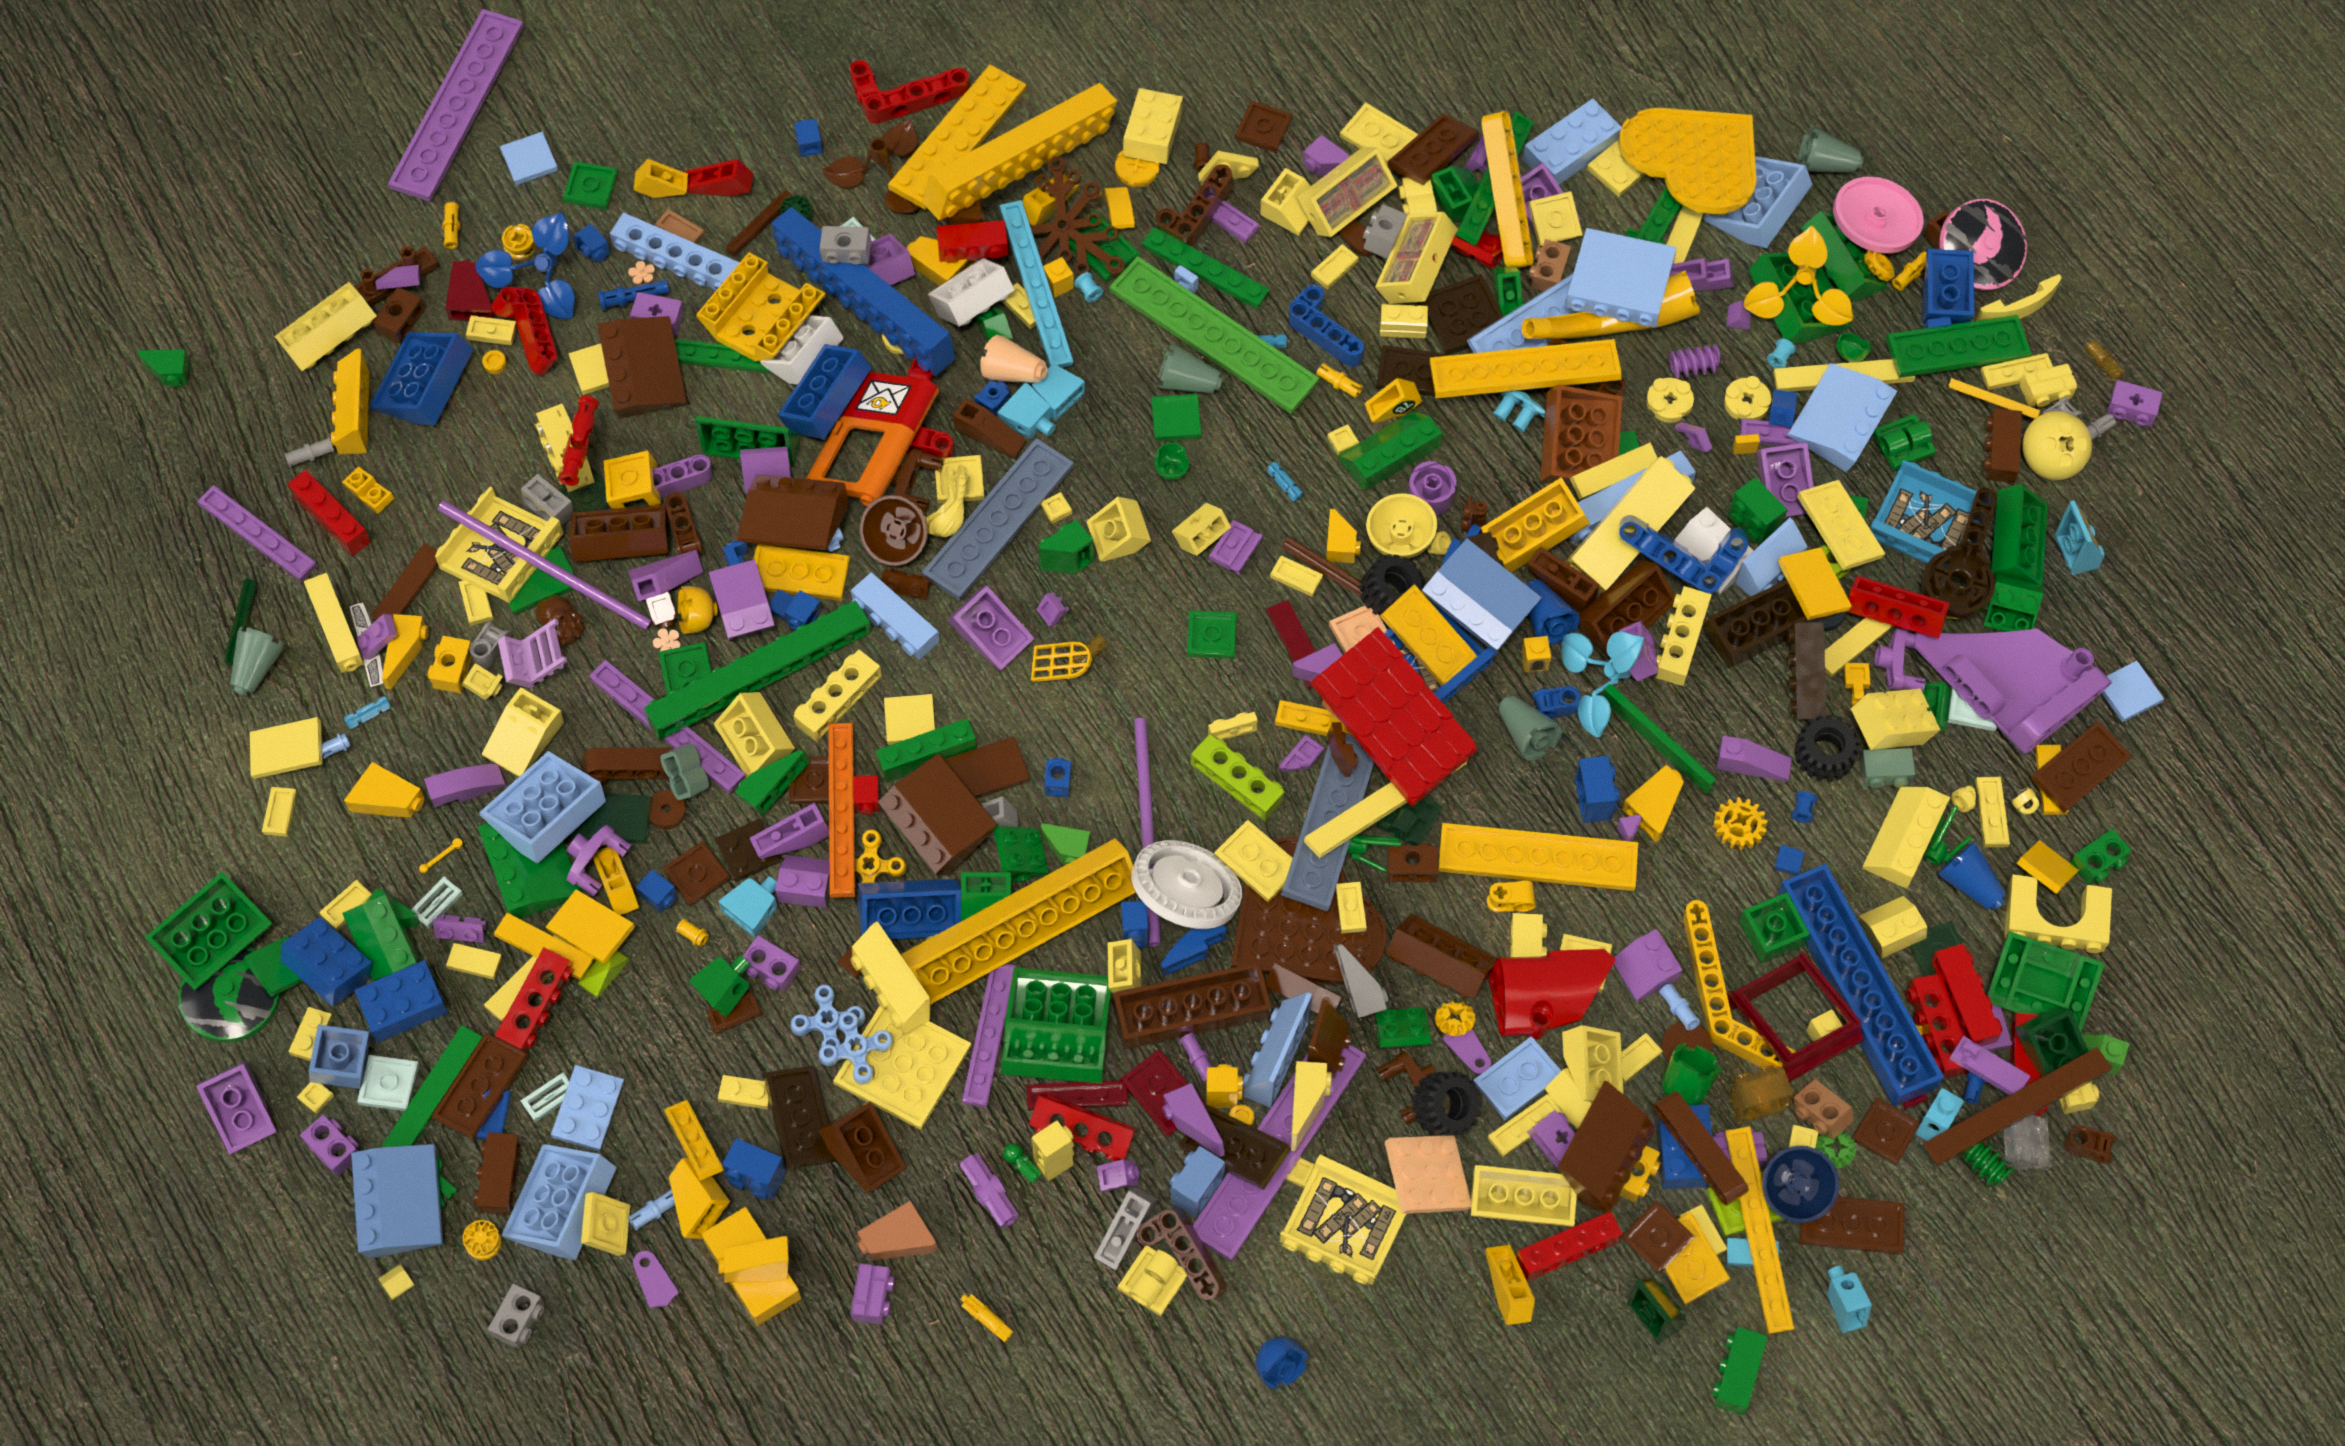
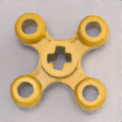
M867 830L862 836V843L865 847L864 854L860 858L855 859V872L862 876V883H875L876 878L884 873L896 878L902 877L907 871L905 861L900 857H893L890 860L879 858L877 851L882 844V837L876 830ZM870 838H876L874 842H868ZM870 862L871 865L873 864L874 868L872 870L867 868V863ZM895 865H901L898 870L893 869Z

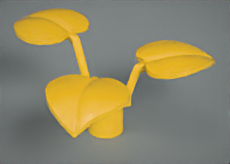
M1814 226L1808 227L1790 243L1788 249L1789 257L1799 267L1797 274L1793 276L1788 285L1779 292L1777 285L1773 282L1759 283L1748 292L1743 304L1745 309L1759 317H1776L1784 307V301L1781 296L1798 281L1803 285H1813L1818 301L1813 304L1812 312L1820 322L1827 325H1842L1852 321L1854 317L1851 301L1842 290L1829 289L1822 296L1819 293L1815 275L1817 268L1826 262L1828 254L1824 239Z

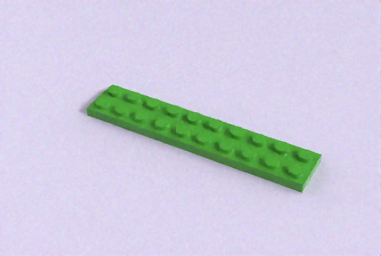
M1138 256L1109 287L1110 293L1290 414L1296 410L1319 383V377Z

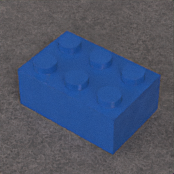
M318 917L282 943L280 961L332 1007L370 980L372 962L321 917Z
M425 960L354 990L371 1033L377 1043L448 1013Z
M1709 1104L1689 1105L1712 1136ZM1655 1113L1662 1189L1710 1187Z

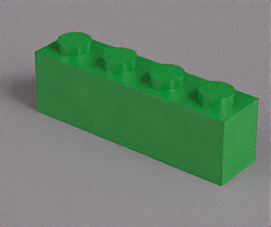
M968 718L877 749V761L887 783L911 774L937 754H941L946 759L976 749V738Z

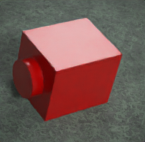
M878 775L854 776L855 813L871 815L874 812H880V804L878 803L880 800Z

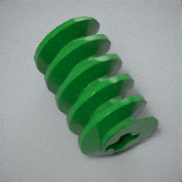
M1984 1141L1959 1155L1967 1154L1964 1160L1966 1164L1974 1161L1971 1169L1973 1171L1981 1169L1979 1173L1981 1179L1989 1176L1986 1181L1987 1186L1996 1184V1188L2015 1169L2014 1166L2006 1169L2005 1165L2008 1160L1998 1161L2000 1152L1991 1154L1990 1151L1993 1145L1989 1144L1984 1147Z

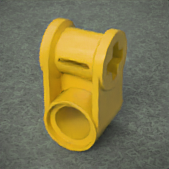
M1523 880L1493 884L1487 897L1486 903L1488 908L1497 913L1528 912L1535 909L1533 883Z

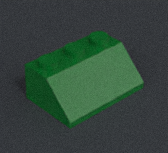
M389 892L342 913L358 950L372 962L370 976L373 981L419 961Z

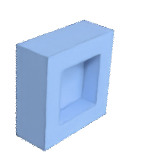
M1180 265L1175 270L1174 281L1194 294L1198 290V276Z

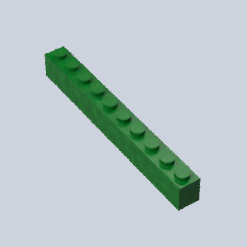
M856 600L851 603H845L837 610L821 615L816 621L808 625L803 624L796 631L788 635H781L774 642L766 646H759L754 652L746 656H740L724 667L714 669L711 674L703 678H696L689 685L681 689H674L669 695L649 702L644 707L645 719L660 741L729 706L739 693L757 692L869 635L870 621Z

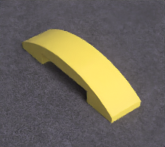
M2058 274L2040 282L2035 294L2010 305L2004 306L2001 300L1981 307L1976 321L2018 315L2019 319L2034 313L2051 299L2062 277Z

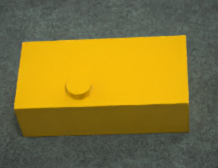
M1561 477L1487 523L1481 529L1483 533L1491 531L1492 537L1497 539L1499 550L1496 551L1497 556L1503 561L1506 570L1512 573L1528 563L1540 546L1545 550H1549L1591 523Z
M746 1207L701 1234L705 1245L717 1264L718 1258H723L725 1248L767 1240ZM788 1273L787 1280L729 1282L756 1326H759L801 1300L800 1292Z

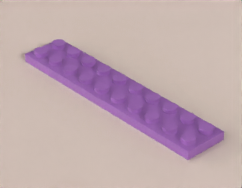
M482 9L388 183L390 189L431 202L524 28L523 21Z
M1349 1045V1049H1343L1341 1057L1346 1058L1343 1071H1337L1336 1078H1331L1330 1096H1325L1323 1107L1296 1151H1289L1264 1190L1230 1173L1226 1175L1193 1225L1203 1245L1227 1260L1233 1261L1365 1061L1367 1054L1352 1045ZM1308 1053L1302 1062H1307ZM1295 1073L1258 1127V1130L1289 1144L1290 1148Z

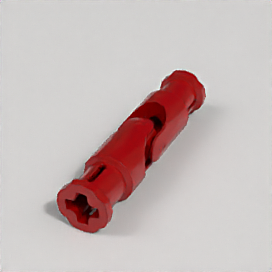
M584 395L579 397L578 412L575 413L572 421L573 436L571 433L568 438L562 460L564 464L563 470L558 475V481L567 486L578 485L580 480L578 477L579 470L584 465L589 444L588 437L593 430L595 422V409L599 407V401L591 396Z

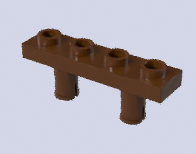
M410 246L402 248L400 251L402 259L377 274H374L371 269L363 270L360 274L362 282L353 287L369 306L397 289H377L375 283L377 279L393 268L419 265L421 277L439 267L436 259L426 246L415 252Z

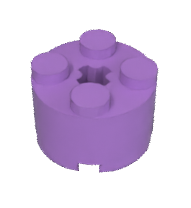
M1427 461L1416 466L1410 476L1408 494L1426 501L1433 509L1435 515L1443 514L1453 506L1456 476L1451 468L1446 465L1437 464L1435 461Z

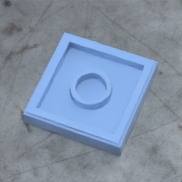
M543 132L500 146L515 185L558 171Z
M2138 661L2107 675L2112 683L2102 692V695L2122 723L2162 703L2164 700Z

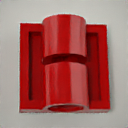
M1484 230L1475 246L1457 235L1453 237L1451 242L1453 250L1470 259L1475 256L1474 260L1490 269L1497 267L1503 255L1500 236L1490 234Z

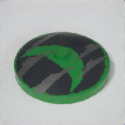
M246 947L196 991L182 979L178 997L179 1007L185 1021L195 1033L210 1041L233 1043L252 1037L272 1020L278 1009L281 993L271 997L244 962V957L255 950Z

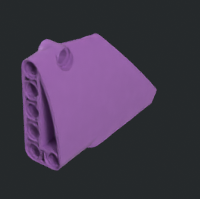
M2037 628L1996 633H1941L1939 639L1928 637L1918 632L1915 634L1914 647L1979 716L1984 719L1990 718L2024 755L2067 723L2112 683L2097 666L2094 667L2092 665L2094 657L2088 649L2078 648L2073 652Z

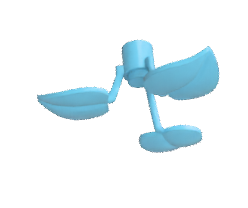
M1627 632L1612 634L1607 643V653L1611 659L1610 661H1600L1589 658L1593 651V645L1586 636L1579 633H1570L1564 636L1561 653L1563 663L1569 671L1574 673L1582 672L1585 670L1588 662L1605 666L1604 673L1611 679V681L1593 691L1592 696H1582L1579 702V720L1583 727L1593 736H1602V732L1607 726L1611 714L1608 700L1598 694L1609 684H1618V679H1626L1631 676L1629 670L1633 667L1640 654L1644 637Z

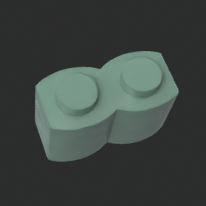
M692 743L678 746L661 755L662 767L670 778L671 790L678 800L689 798L709 788L707 775L700 766L698 752Z

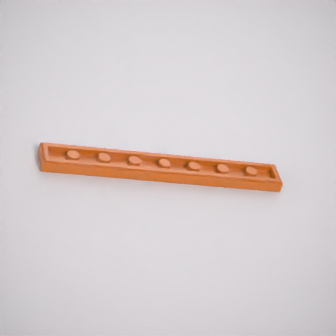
M853 723L828 724L830 898L855 897Z

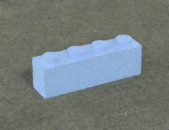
M872 572L851 590V602L856 600L860 608L869 615V620L875 626L880 625L892 641L897 640L909 656L914 655L920 660L940 642L938 630Z

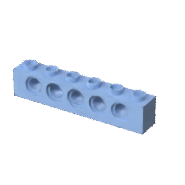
M626 213L621 215L610 232L612 244L617 250L627 251L640 260L650 261L658 268L671 270L679 277H687L696 284L708 286L714 289V291L721 286L740 263Z

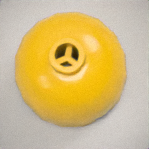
M682 586V590H679L677 612L681 614L684 621H679L680 630L683 634L699 633L710 626L713 616H717V603L712 602L711 596L705 589L696 586Z

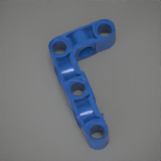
M1624 516L1619 523L1620 536L1625 542L1706 593L1716 592L1748 548L1746 532L1740 528H1734L1718 543L1719 547L1712 557L1702 561L1688 552L1686 547L1666 534H1660L1649 527L1648 523H1645L1636 516ZM1634 525L1637 529L1632 533H1628L1624 530V527ZM1734 538H1741L1743 540V543L1738 546L1732 545L1730 542ZM1668 550L1676 553L1672 558H1667L1663 554ZM1706 576L1716 578L1712 583H1705L1703 581Z

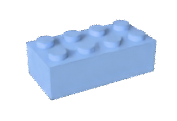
M1591 99L1525 144L1523 161L1531 169L1544 162L1559 185L1586 167L1619 139L1622 127L1594 99Z

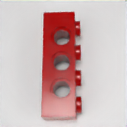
M1857 576L1849 596V602L1852 607L1847 612L1939 639L1945 626L1950 603Z
M543 947L495 1036L499 1040L524 1052L528 1048L531 1049L538 1037L535 1035L540 1026L543 1027L549 1018V1008L552 1003L556 1004L561 996L562 991L560 988L564 981L568 982L574 972L572 968L573 963L569 959ZM548 973H553L555 975L554 981L548 985L543 984V977ZM536 995H541L543 998L542 1003L537 1007L531 1006V999ZM525 1017L530 1018V1025L525 1029H520L518 1026L519 1021Z
M1941 973L1913 979L1906 990L1907 1000L1913 1005L1915 1022L1917 1026H1922V1038L1940 1068L1944 1079L1967 1074L1969 1072L1967 1069L1949 1059L1961 1041L1963 1034ZM1925 1001H1930L1934 1007H1929ZM1933 1023L1938 1024L1942 1030L1936 1029ZM1941 1046L1948 1048L1950 1053L1944 1052Z
M1045 1093L1038 1096L1029 1125L1035 1127L1034 1130L1039 1133L1053 1124L1054 1114H1060L1065 1121L1063 1126L1066 1125L1073 1135L1072 1142L1082 1144V1149L1096 1153V1150L1106 1153V1158L1113 1161L1123 1160L1128 1157L1137 1131L1136 1127ZM1082 1122L1087 1125V1135H1081L1077 1131L1078 1123ZM1106 1131L1111 1134L1112 1142L1110 1144L1102 1142L1100 1138L1101 1132Z
M1610 1211V1213H1605L1518 1250L1516 1259L1526 1281L1529 1282L1618 1244L1621 1240L1622 1232Z

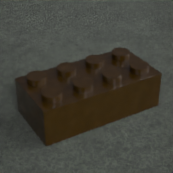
M1784 580L1707 617L1704 632L1726 666L1730 668L1786 641L1787 630L1791 629V624L1813 622V619L1807 620L1788 581Z

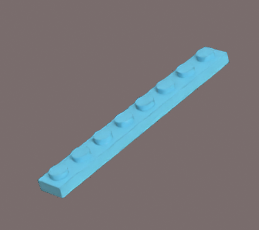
M1022 200L1002 204L999 206L1002 220H1005L1006 233L1049 367L1051 365H1057L1061 368L1073 365V359Z

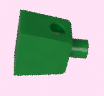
M741 954L731 964L720 956L694 975L689 982L714 1009L724 1017H727L749 988V983L742 974L751 964Z

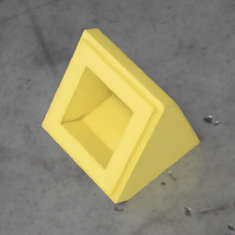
M398 1265L378 1279L392 1300L414 1286L401 1265Z

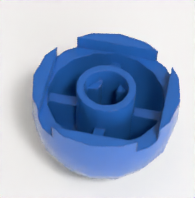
M1282 1336L1268 1339L1262 1344L1256 1356V1371L1268 1388L1279 1389L1278 1384L1285 1381L1287 1386L1300 1377L1307 1367L1304 1361L1306 1358L1309 1359V1355L1296 1340Z

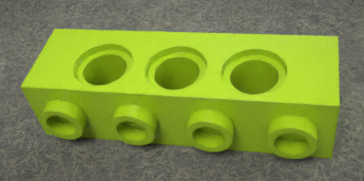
M1209 734L1191 753V765L1263 821H1266L1284 802L1282 786L1276 781L1271 782L1258 767L1249 765L1240 753H1234L1227 748V744L1222 739L1215 738ZM1223 759L1226 762L1224 764H1217L1215 761ZM1240 773L1245 777L1237 779L1233 775ZM1261 788L1263 792L1255 793L1252 789Z

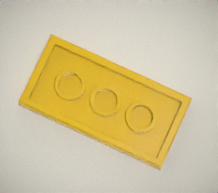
M757 544L754 559L764 591L777 592L780 589L788 594L796 595L801 590L814 598L842 601L851 560L850 556Z
M1415 584L1380 615L1384 622L1441 686L1477 657L1475 652Z

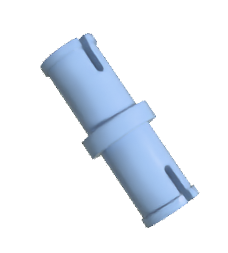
M1672 984L1663 986L1659 994L1670 1006L1671 1013L1674 1016H1678L1687 1030L1695 1029L1699 1025L1700 1020L1689 1008V1002L1679 995Z
M672 1189L654 1201L649 1200L646 1202L645 1207L627 1217L636 1231L651 1220H658L661 1218L662 1213L675 1206Z

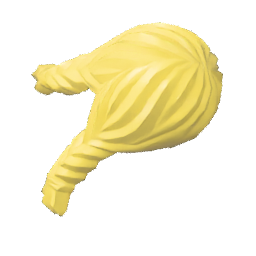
M959 464L956 480L953 469L949 466L945 469L948 499L936 513L926 517L928 534L945 538L955 534L963 524V497L966 490L965 478L967 477V468L962 464Z

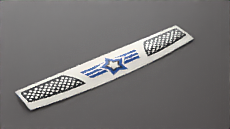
M363 603L350 606L357 637L371 625ZM378 652L370 660L363 659L370 687L383 684V671Z

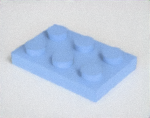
M1531 1036L1473 1081L1476 1084L1475 1087L1479 1089L1481 1094L1506 1121L1545 1091L1544 1088L1561 1070Z
M575 1065L551 1133V1138L600 1152L624 1079Z

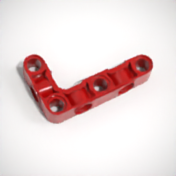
M856 60L850 65L851 82L857 100L864 111L866 119L872 124L886 122L960 98L970 88L968 72L964 68H954L884 92L880 89L878 90L875 75H873L866 61Z
M915 358L906 376L925 379L930 382L935 378L930 371L925 372L922 370ZM920 426L906 452L910 453L914 448L924 450L927 454L952 458L954 455L953 440L946 433ZM942 446H946V447H947V448H945V449H939V447H942Z

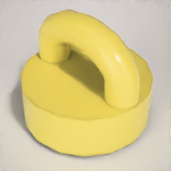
M1444 531L1436 532L1434 540L1427 548V552L1439 556L1445 555L1451 544L1449 535Z
M1972 786L1961 787L1952 793V802L1954 806H1958L1959 811L1966 813L1975 807L1976 792Z
M2028 788L2012 800V804L2022 814H2031L2038 809L2039 800L2032 788ZM2031 800L2033 805L2030 808H2025L2023 805Z

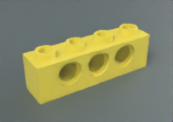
M1685 586L1681 595L1676 594L1673 607L1677 608L1675 615L1670 614L1666 627L1670 628L1669 635L1664 634L1660 648L1664 649L1663 655H1657V679L1684 686L1712 594ZM1683 613H1689L1693 617H1686ZM1678 633H1682V634H1684L1686 637L1682 638V637H1679L1677 634H1678ZM1670 654H1677L1680 657L1674 658Z
M860 650L854 655H849L845 659L843 666L838 671H833L829 675L827 682L821 688H816L811 694V698L805 704L797 707L793 715L795 726L817 743L828 732V724L837 723L882 677L880 666ZM850 676H857V679L855 680H848L847 678ZM835 692L842 693L838 697L831 696V694ZM817 709L825 710L823 713L820 714L815 713Z

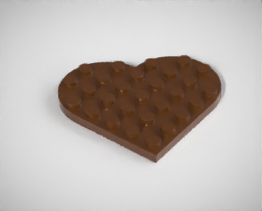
M1283 837L1273 842L1293 858L1299 837ZM1341 869L1337 884L1345 883L1343 869ZM1245 883L1231 968L1260 962L1262 973L1269 974L1274 963H1277L1314 982L1344 984L1333 947L1334 944H1342L1368 973H1371L1382 959L1387 938L1385 922L1382 915L1372 905V902L1364 896L1362 898L1366 931L1341 934L1336 890L1327 912L1281 895L1282 890L1268 903Z

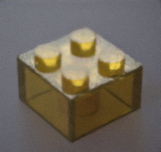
M1768 1066L1761 1069L1760 1073L1753 1075L1751 1073H1744L1737 1076L1728 1098L1737 1122L1741 1124L1786 1111L1793 1096V1091L1783 1066L1777 1068Z

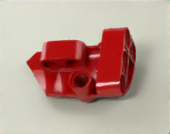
M1605 949L1557 950L1548 953L1546 956L1497 958L1490 972L1489 984L1500 1035L1524 1036L1526 1034L1529 1038L1532 1036L1533 1039L1537 1040L1544 1037L1546 1031L1581 1021L1616 959Z

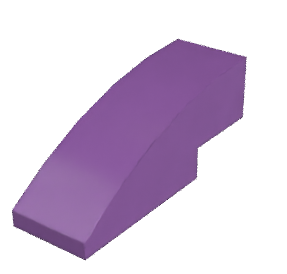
M1705 258L1675 263L1673 268H1671L1670 276L1686 270L1693 291L1734 287L1733 270L1729 258L1707 263Z
M498 764L465 767L424 779L434 807L457 799L461 803L506 786Z

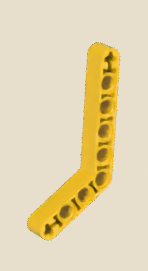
M1700 900L1691 901L1686 907L1683 924L1706 1030L1711 1042L1784 1078L1782 1076V1062L1780 1060L1776 1061L1777 1056L1759 1033L1732 1019L1707 905ZM1695 935H1702L1706 940L1699 941L1695 938ZM1700 958H1707L1711 963L1704 964L1700 961ZM1705 981H1713L1716 986L1709 987L1705 984ZM1710 1004L1719 1005L1721 1010L1712 1009ZM1722 1027L1726 1030V1033L1720 1034L1715 1028ZM1744 1038L1749 1044L1742 1045L1738 1042V1039ZM1787 1047L1792 1054L1796 1052L1795 1050ZM1761 1050L1770 1051L1772 1056H1764Z

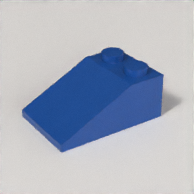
M1927 249L1922 300V323H1926L1928 319L1950 317L1951 325L1971 322L1974 317V251Z

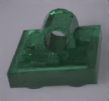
M1426 797L1422 798L1413 807L1407 802L1377 821L1376 827L1412 846H1417L1426 839L1443 806Z

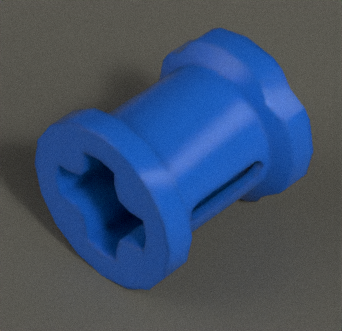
M1806 791L1797 792V803L1795 810L1791 813V817L1801 823L1812 822L1813 806L1816 804L1818 797Z

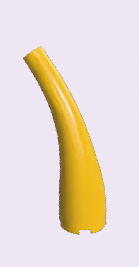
M1686 270L1669 276L1658 316L1657 327L1666 326L1701 314ZM1582 311L1562 316L1526 318L1522 323L1521 330L1526 339H1571L1656 327L1643 326L1630 321H1620L1607 316L1601 317Z

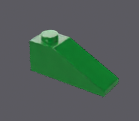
M795 751L752 772L746 779L740 782L735 793L742 802L763 817L810 761L803 751Z

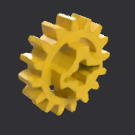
M1740 797L1737 798L1736 803L1729 799L1726 806L1721 804L1719 812L1715 813V821L1713 823V828L1717 829L1715 836L1723 837L1722 844L1728 841L1730 849H1733L1735 845H1738L1740 851L1743 850L1744 845L1752 849L1754 842L1759 844L1762 839L1761 836H1764L1766 833L1767 820L1763 819L1765 812L1757 811L1758 804L1751 806L1750 799H1747L1745 803H1742ZM1729 815V820L1724 824V818ZM1756 824V830L1751 833V828Z

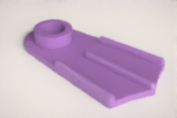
M1472 1029L1461 1036L1446 1034L1442 1040L1472 1072L1482 1074L1491 1067V1059ZM1481 1061L1484 1063V1066L1477 1067L1475 1063Z
M641 1251L636 1254L633 1259V1266L649 1307L668 1306L672 1299L679 1294L677 1288L653 1253ZM644 1259L650 1261L647 1267H642L640 1263Z

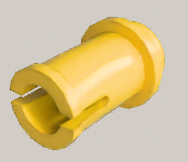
M687 919L681 920L676 928V932L691 940L695 947L704 946L709 939L706 929H699Z

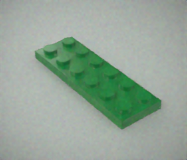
M2018 315L1952 324L1947 327L1891 333L1886 337V342L1899 378L2007 362L2030 357L2032 354Z

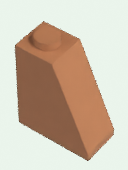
M911 1201L857 1232L859 1241L856 1242V1245L863 1256L868 1254L871 1261L929 1254L938 1250L936 1241Z

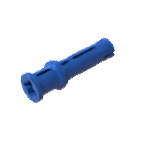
M667 281L643 284L626 289L619 286L616 290L606 292L600 290L598 291L602 311L617 305L623 307L627 305V302L635 301L638 292L655 296L669 294Z

